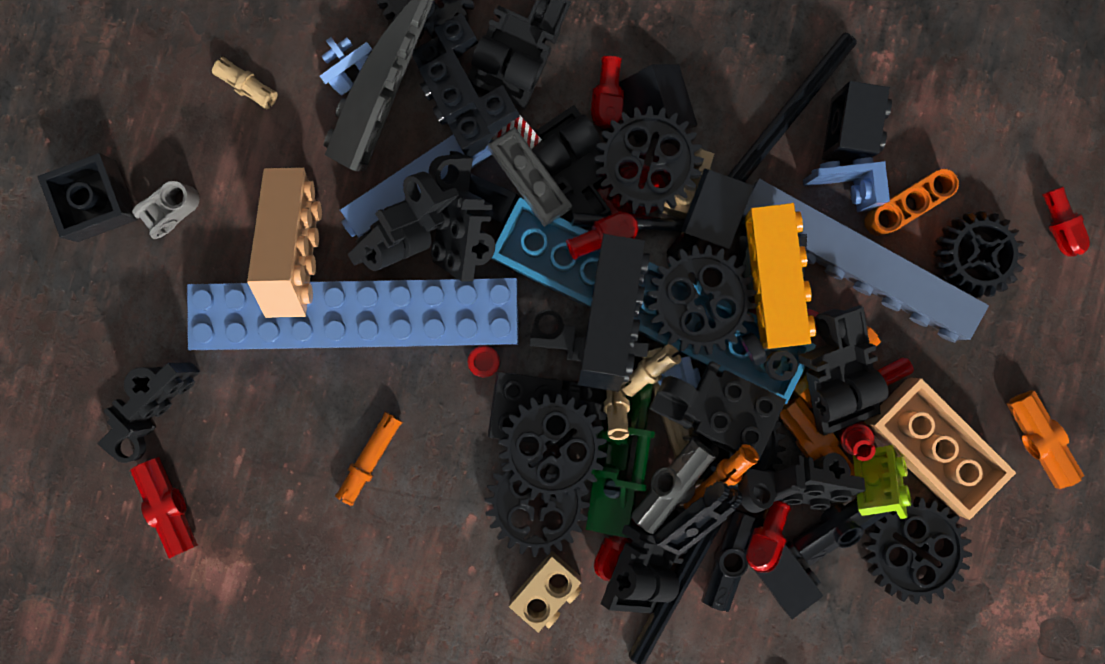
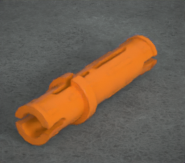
M384 412L382 419L355 464H350L348 468L350 472L339 491L335 494L337 499L341 500L342 498L343 503L350 506L354 505L365 483L370 482L373 478L372 471L403 421L398 418L396 419L394 415L388 412Z
M744 444L729 459H723L717 464L716 471L695 489L692 499L688 503L683 504L685 510L693 502L704 497L706 488L713 485L716 481H722L728 484L727 486L736 485L740 482L743 473L759 460L757 451L750 445Z

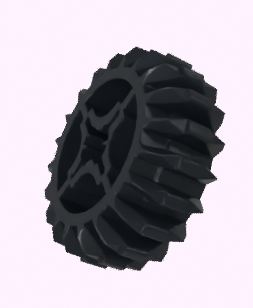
M986 211L976 212L975 215L972 212L963 214L962 218L952 219V226L948 225L942 229L945 237H939L935 241L942 247V249L935 250L933 253L934 256L941 257V262L936 263L934 267L936 269L944 268L945 271L941 274L940 279H951L949 284L967 294L971 293L975 298H982L983 294L986 297L995 296L996 291H1006L1008 289L1007 283H1015L1018 280L1013 272H1021L1024 269L1017 261L1027 256L1018 252V247H1022L1025 242L1016 241L1014 238L1020 230H1008L1011 220L1005 219L999 222V214L993 213L988 216ZM973 230L985 232L993 240L987 242L980 235H975ZM959 245H960L961 250H962V254H961V257H960V258L958 257V248H959ZM987 248L986 250L981 252V255L978 257L979 260L972 261L977 257L981 249ZM998 252H999V263H998V261H997V254H998ZM974 268L978 274H983L986 280L975 279L964 270Z

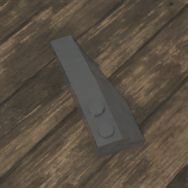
M411 0L381 36L363 64L347 99L342 98L338 104L335 116L339 117L335 129L328 131L323 146L327 148L325 156L354 171H364L367 169L434 0Z

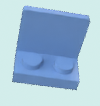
M872 157L853 160V165L840 166V161L822 163L820 168L812 170V174L803 179L804 186L853 181L851 200L853 204H856L857 212L871 211L890 202L885 161L873 162Z

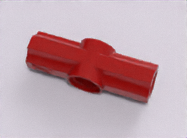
M160 458L151 459L130 469L143 499L141 503L143 517L151 527L156 528L168 558L198 546L185 517L187 510L185 500L179 490L172 487Z

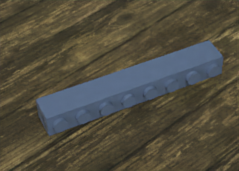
M759 179L753 184V190L741 218L740 225L746 229L745 216L751 208L794 203L795 212H801L803 231L798 234H807V263L814 264L817 262L826 267L825 273L839 280H842L844 277L853 282L855 290L868 296L873 293L882 298L881 303L894 311L902 309L911 314L909 319L916 324L924 327L930 325L938 329L937 334L945 340L954 343L957 340H971L989 305L767 182Z

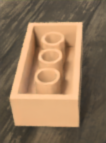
M304 167L264 168L247 282L265 318L306 317L307 304L312 303L313 300L310 275H315L316 260L313 255V249L319 245V233L316 228V222L322 218V207L320 201L315 200L314 183L308 180Z
M907 378L880 405L881 414L864 421L872 433L885 446L893 445L898 457H904L907 468L944 505L948 506L954 514L968 520L1016 474L921 378Z

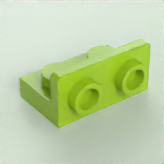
M893 445L875 448V455L868 461L858 460L853 455L855 476L863 477L865 480L866 491L857 494L860 514L864 516L896 511L900 519L908 518L906 506H911L912 503L909 488L903 484V477L908 476L904 457H898Z

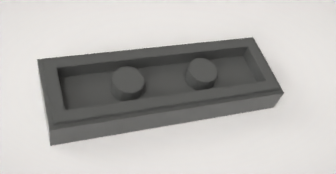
M516 127L488 144V150L544 227L571 210L572 204Z

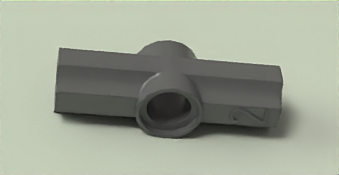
M692 438L669 468L663 467L658 469L652 477L650 492L632 513L631 518L646 532L654 534L678 504L688 503L694 496L696 481L716 458L713 451L699 440Z

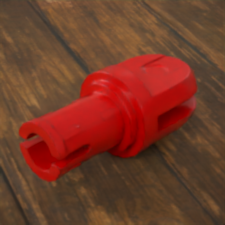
M617 56L601 57L600 84L592 90L591 119L595 125L603 129L611 128L610 122L612 120L619 123L623 113L624 90L619 87L622 58Z
M1064 186L1042 194L1053 219L1048 227L1050 232L1053 233L1060 251L1068 257L1084 254L1090 246L1089 236L1083 223L1084 218L1082 214L1073 213Z
M617 212L594 221L592 230L566 240L569 253L575 260L582 255L600 249L603 234L634 239L638 233V222L633 215L627 212Z
M864 421L837 431V438L848 454L856 456L861 461H868L875 455L874 435Z
M775 501L768 509L763 526L754 528L746 553L747 562L752 569L759 573H768L774 570L781 558L786 543L782 531L788 514L791 511L790 506L783 502Z
M632 519V525H633V526H639V525H637V524L635 523V521ZM614 535L604 538L593 564L595 573L601 579L610 581L625 543L631 544L632 539Z

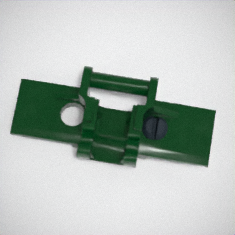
M649 383L632 397L626 395V398L630 401V411L627 415L632 419L630 428L628 427L629 436L627 438L613 440L608 437V417L602 422L604 429L596 434L597 437L607 440V443L598 446L599 450L607 453V457L597 458V462L604 467L603 470L593 469L591 472L597 481L593 482L585 530L629 538L621 532L624 525H632L631 517L634 512L637 490L647 491V484H644L651 438H655L654 431L646 430L653 384ZM638 436L632 479L630 481L626 476L632 438Z

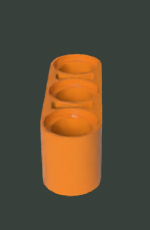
M940 169L923 177L891 197L890 202L869 211L865 217L866 229L875 236H883L900 229L953 196L959 187L957 175L951 170ZM935 179L942 183V193L935 190L933 186ZM907 196L915 200V210H911L907 206ZM880 212L888 216L889 225L887 228L879 223L878 216Z

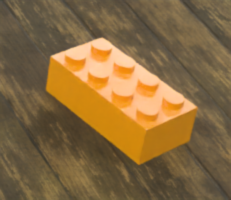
M794 203L751 208L745 216L751 274L754 279L752 281L753 290L757 292L754 295L755 304L758 305L756 316L759 341L764 349L811 344L810 337L815 336L816 329L813 315L808 316L806 302L811 301V288L809 281L803 280L802 267H807V254L805 246H799L798 233L803 231L801 212H795Z

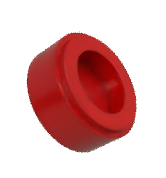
M478 346L470 352L468 367L474 375L482 378L490 377L499 369L500 357L492 347Z

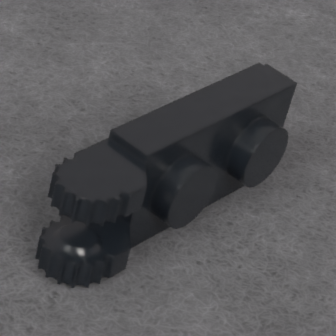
M716 481L713 485L706 488L704 497L693 502L686 510L653 535L656 545L680 556L724 522L727 516L734 512L736 508H739V505L743 502V494L737 489H729L728 484L722 481Z

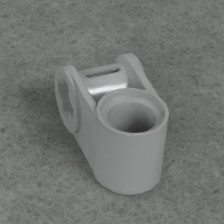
M168 181L151 196L138 203L132 210V213L136 218H141L149 228V235L153 239H158L171 232L180 221L195 211L200 201L199 194L191 186L177 181ZM182 190L184 195L183 201L177 205L175 197Z

